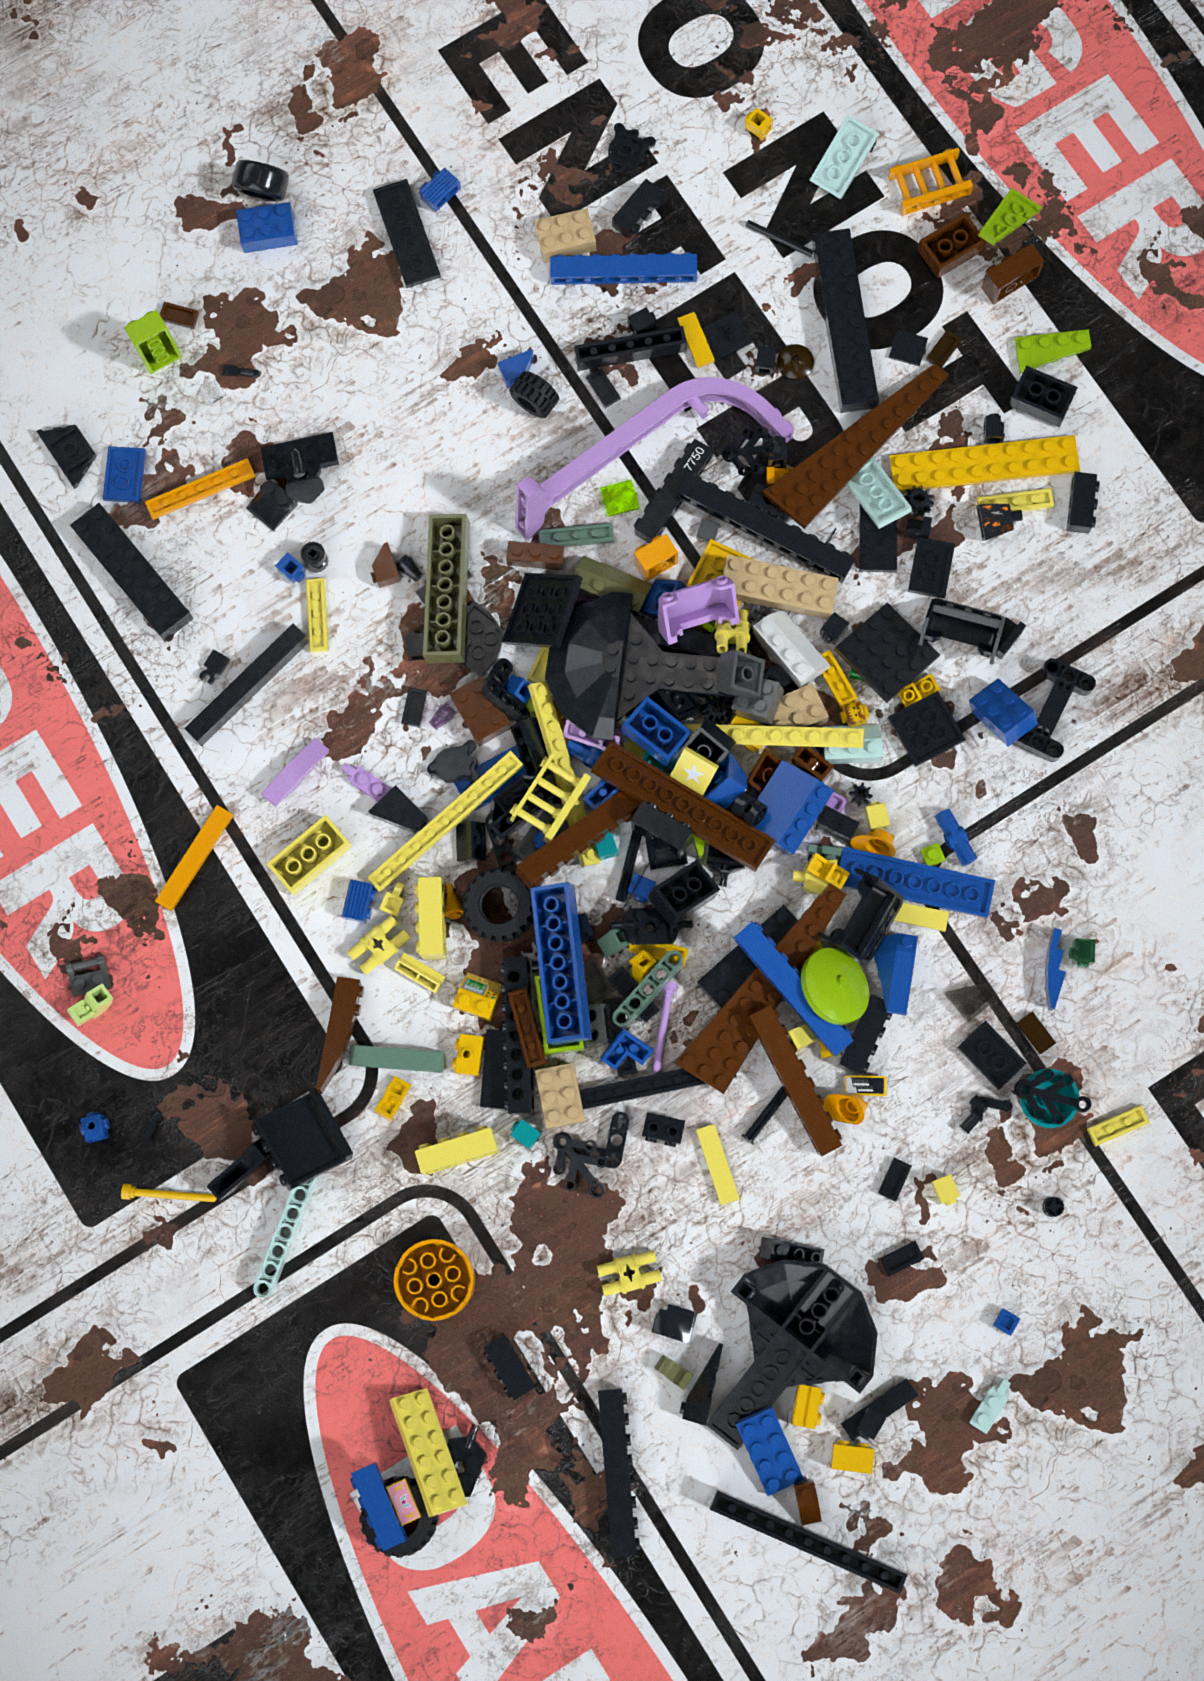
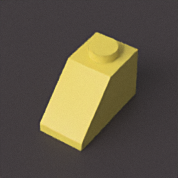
M806 1024L790 1030L789 1034L786 1035L789 1042L792 1041L795 1044L797 1051L817 1041L816 1036Z

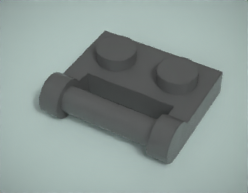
M104 954L98 955L97 958L77 963H66L73 997L86 995L87 992L100 984H103L106 989L112 988ZM100 965L101 970L76 976V970Z

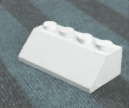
M783 610L767 615L753 626L754 636L799 688L808 685L830 668L828 662Z

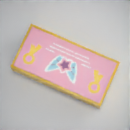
M406 1478L386 1487L402 1526L421 1518Z

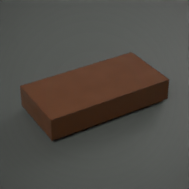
M165 301L160 311V316L164 322L190 329L195 328L200 314L198 310Z

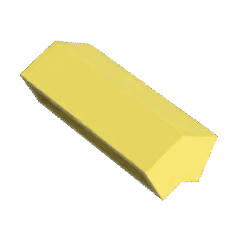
M405 952L394 968L434 993L441 988L446 980L445 976Z

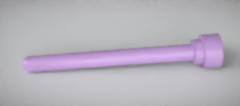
M669 982L662 989L664 999L652 1070L653 1074H658L661 1070L671 998L674 995V991H677L678 983Z

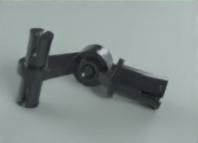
M975 1095L969 1102L971 1114L959 1127L969 1134L979 1121H983V1113L988 1108L1010 1112L1013 1105L1009 1100H998Z

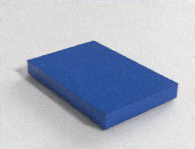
M108 446L103 490L104 501L141 503L146 457L145 448Z

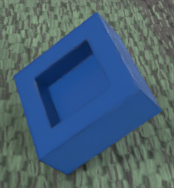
M1002 1308L992 1326L1011 1336L1021 1318Z

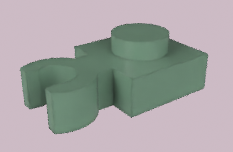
M809 844L807 854L813 855L817 853L826 860L840 859L842 848Z

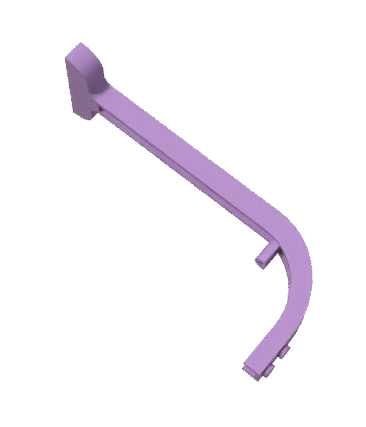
M703 377L685 381L663 394L540 485L532 477L517 483L515 528L526 540H529L543 525L545 513L551 506L690 406L704 419L708 416L706 412L709 411V408L703 402H721L733 405L747 412L761 426L766 427L771 436L785 437L786 443L793 438L795 429L791 422L786 421L777 408H774L756 391L743 384L715 377Z

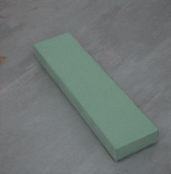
M612 523L538 530L540 544L573 547L614 543Z

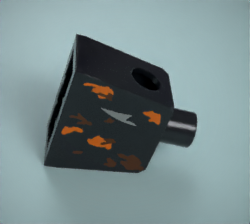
M980 504L976 506L982 541L1014 530L1013 522L1023 520L1021 509L1011 511L1010 504Z

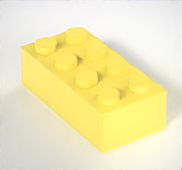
M325 814L271 859L267 866L289 892L295 896L353 847Z
M442 877L418 878V883H415V895L418 898V902H415V913L419 917V921H416V933L419 936V941H416V952H418L423 960L447 959L445 883Z
M484 1125L475 1128L476 1132L470 1134L468 1131L456 1134L457 1138L454 1139L446 1137L437 1140L438 1144L435 1145L426 1143L418 1146L419 1150H416L415 1154L421 1174L426 1176L500 1153L494 1130Z

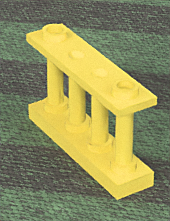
M551 753L549 758L545 756L540 764L542 769L519 805L515 803L510 811L512 814L510 821L514 822L518 815L542 830L545 835L543 841L546 843L553 840L591 779V776L584 773L582 778L579 776L577 778L552 763L555 756L554 753ZM549 769L572 783L575 788L572 794L564 792L543 779L542 776L546 770ZM537 784L561 798L562 802L565 803L564 807L556 809L532 794ZM529 800L553 815L552 818L555 819L553 824L550 825L548 823L547 825L524 811L522 808L526 801Z

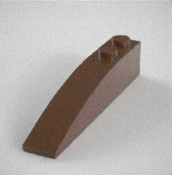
M337 976L316 1086L318 1094H323L333 1078L349 1044L356 1016H360L361 1005H359V999L363 998L364 986H362L360 979Z

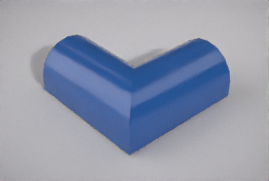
M622 1028L599 1058L616 1070L627 1055L643 1065L654 1052V1049Z

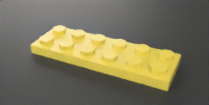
M425 1388L389 1400L429 1518L467 1505L428 1389Z

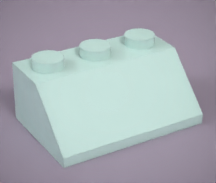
M879 724L853 727L864 729V748L823 747V758L831 764L881 762L883 758ZM826 726V727H822V728H850V727H848V726Z

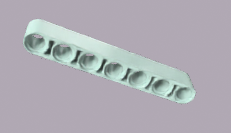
M318 1177L291 1190L254 1284V1294L259 1298H268L275 1290ZM299 1190H304L305 1198L299 1201L296 1198V1193ZM293 1208L298 1211V1216L295 1219L289 1217V1211ZM285 1227H288L291 1231L290 1236L284 1238L281 1233ZM280 1245L283 1248V1254L277 1257L274 1254V1249ZM271 1264L276 1268V1272L272 1276L267 1273V1267ZM263 1283L268 1286V1292L265 1295L261 1294L259 1290Z

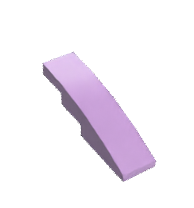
M316 738L313 739L274 778L261 795L276 807L315 769L316 764L329 753V749Z

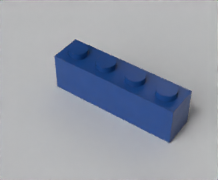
M374 1462L351 1473V1484L354 1490L358 1489L360 1497H358L359 1504L362 1509H366L368 1514L366 1517L370 1529L374 1528L376 1533L374 1540L377 1547H381L385 1551L405 1542L408 1539L400 1523L377 1463Z

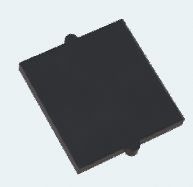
M897 329L894 341L891 342L892 348L889 358L920 367L922 357L926 353L925 347L928 338Z

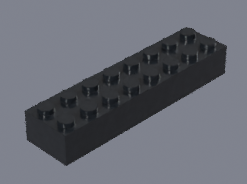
M100 503L70 524L71 528L164 642L194 619Z

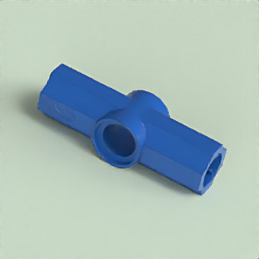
M572 739L566 746L570 756L582 761V764L592 769L604 752L599 748L588 746Z
M950 808L935 815V819L944 833L943 837L950 849H953L962 867L977 860L978 858L968 842L967 833L962 826H959Z

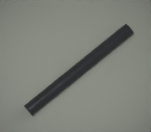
M748 220L746 223V227L808 257L813 255V250L751 220Z

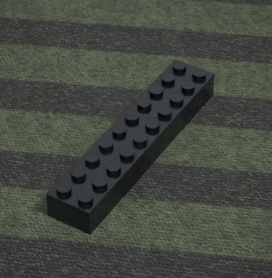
M850 228L813 233L812 246L840 413L874 409L878 406L879 397Z

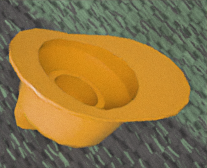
M875 829L868 832L867 835L855 836L850 841L851 846L857 850L893 857L896 854V848L893 846L894 835L882 829Z
M856 1093L846 1095L830 1094L825 1097L823 1108L825 1112L828 1111L835 1121L858 1125L865 1119L868 1102H865Z

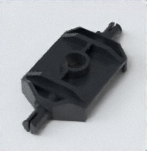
M709 844L706 864L720 873L718 886L722 887L724 879L723 887H727L729 874L745 869V866Z
M630 905L623 920L610 921L609 928L621 929L626 940L632 945L673 944L682 928H693V921L681 920L670 927L656 908H632V905ZM645 924H651L654 927V931H648Z
M472 1423L467 1436L449 1438L447 1444L454 1466L458 1461H463L466 1464L464 1472H457L465 1497L472 1495L487 1452L476 1440L480 1426Z

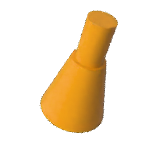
M446 884L445 916L449 917V919H458L464 911L454 893L453 884Z

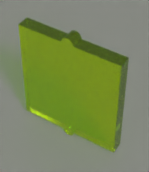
M632 480L600 488L603 497L602 503L606 507L608 517L640 509L636 497L638 493L634 490Z

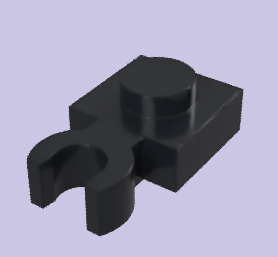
M213 649L203 664L207 669L200 673L199 678L203 680L205 676H210L207 683L212 685L215 681L214 675L218 674L221 676L230 659Z

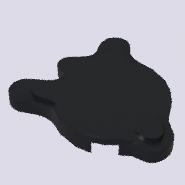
M616 123L614 125L615 137L608 148L612 171L620 174L639 166L646 151L656 145L655 138L649 136L639 139V131L637 129L627 130L623 124Z
M469 740L460 747H450L442 750L437 754L433 762L428 765V774L444 780L445 783H455L462 780L475 783L480 778L478 772L475 771L479 761L477 757H470L477 748L475 741Z

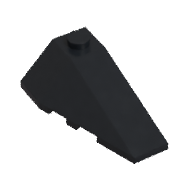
M722 1343L717 1345L688 1394L686 1402H681L679 1414H683L682 1419L707 1425L712 1392L715 1387L716 1374L723 1348Z

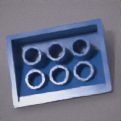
M781 760L756 801L765 804L768 807V811L764 819L755 828L775 839L774 847L786 855H794L834 790L815 777Z

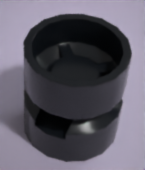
M313 541L306 543L302 547L301 558L306 568L315 573L325 570L329 561L323 546Z
M747 792L741 793L731 808L733 814L739 818L744 817V821L752 827H756L764 819L768 811V807L765 804L755 801V798Z

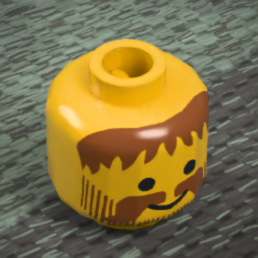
M855 701L843 706V712H840L842 723H846L848 727L853 728L865 724L867 718H869V712L866 704H862L861 701Z

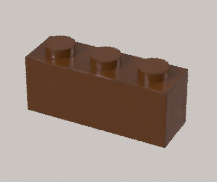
M508 541L506 555L508 566L563 570L565 548L563 545Z

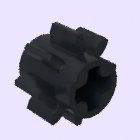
M864 782L858 787L854 784L853 789L855 791H849V795L853 796L850 802L853 803L855 801L858 803V807L862 803L868 805L867 798L871 799L873 797L872 794H869L871 787L866 788ZM858 792H859L860 794H861V793H864V797H862V796L857 797Z

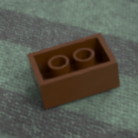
M965 212L921 239L917 251L938 279L984 250L986 240L978 236L979 230Z
M1033 244L1027 247L1022 246L1014 255L1006 256L1002 259L1001 263L996 266L992 265L986 270L981 289L994 305L1039 277L1045 260Z
M483 676L449 693L452 702L478 747L510 730L511 727L505 713L483 695L481 690L485 683Z

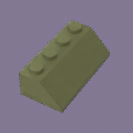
M587 556L582 557L573 575H579L583 578L578 593L589 598L597 599L610 592L632 593L631 613L633 615L640 614L653 585Z

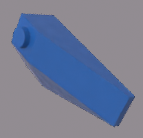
M902 933L885 936L874 955L886 1013L904 1016L907 1014L918 936Z

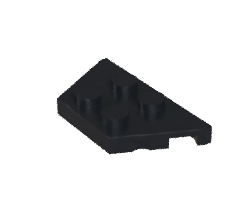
M69 425L64 428L54 427L53 430H37L36 432L73 488L76 489L97 455L77 425Z

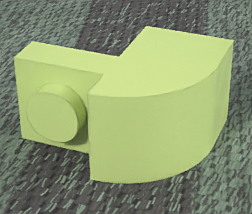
M100 984L87 992L83 1000L68 1008L67 1012L77 1026H80L105 1012L112 1004L113 997L105 986Z

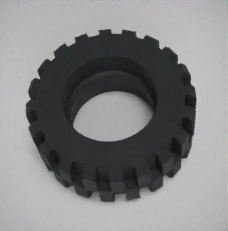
M501 867L484 870V873L476 875L475 879L467 885L468 889L464 891V902H462L464 917L469 927L479 936L493 942H509L521 937L524 932L526 933L529 930L530 925L534 923L531 890L527 888L515 871ZM496 887L510 889L518 900V910L515 916L505 923L490 921L482 909L484 896L488 891Z
M402 1475L384 1480L387 1487L406 1478L421 1514V1518H418L414 1530L407 1534L408 1539L405 1542L385 1551L381 1547L378 1548L374 1540V1536H376L374 1528L370 1529L366 1520L368 1516L365 1508H360L359 1523L362 1524L361 1532L365 1534L366 1542L369 1545H373L375 1547L374 1550L378 1553H384V1556L402 1558L403 1556L413 1555L431 1540L437 1529L439 1516L436 1515L429 1518L416 1478L412 1479Z

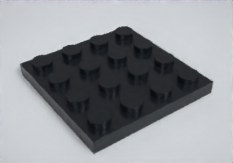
M525 573L502 642L506 645L560 648L583 578L579 575Z
M888 602L834 649L886 703L892 700L940 657V654L925 639L922 646L918 645L921 635Z

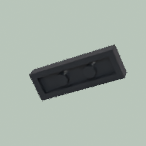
M623 966L607 978L624 999L638 986L637 982ZM633 1000L630 1006L636 1009L640 1006V1001ZM652 1001L639 1016L647 1023L660 1009Z

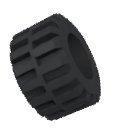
M522 371L509 389L512 398L519 406L539 418H546L560 399L555 389L547 381L529 371Z

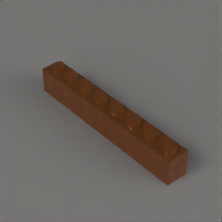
M623 791L618 792L516 865L515 873L529 890L534 886H541L545 881L544 879L548 876L553 877L562 866L570 865L576 856L588 852L590 846L594 843L599 844L602 842L605 835L609 832L612 834L620 828L623 822H630L641 802Z
M766 1004L747 1014L817 1154L822 1157L841 1147V1134L837 1129L834 1130L831 1124L833 1119L828 1111L825 1112L823 1109L824 1101L820 1094L816 1095L813 1089L815 1084L810 1076L807 1077L804 1071L806 1066L802 1059L797 1058L795 1054L798 1052L792 1041L789 1042L786 1036L789 1033L785 1025L780 1024L778 1020L780 1015L775 1006L771 1007V1005Z

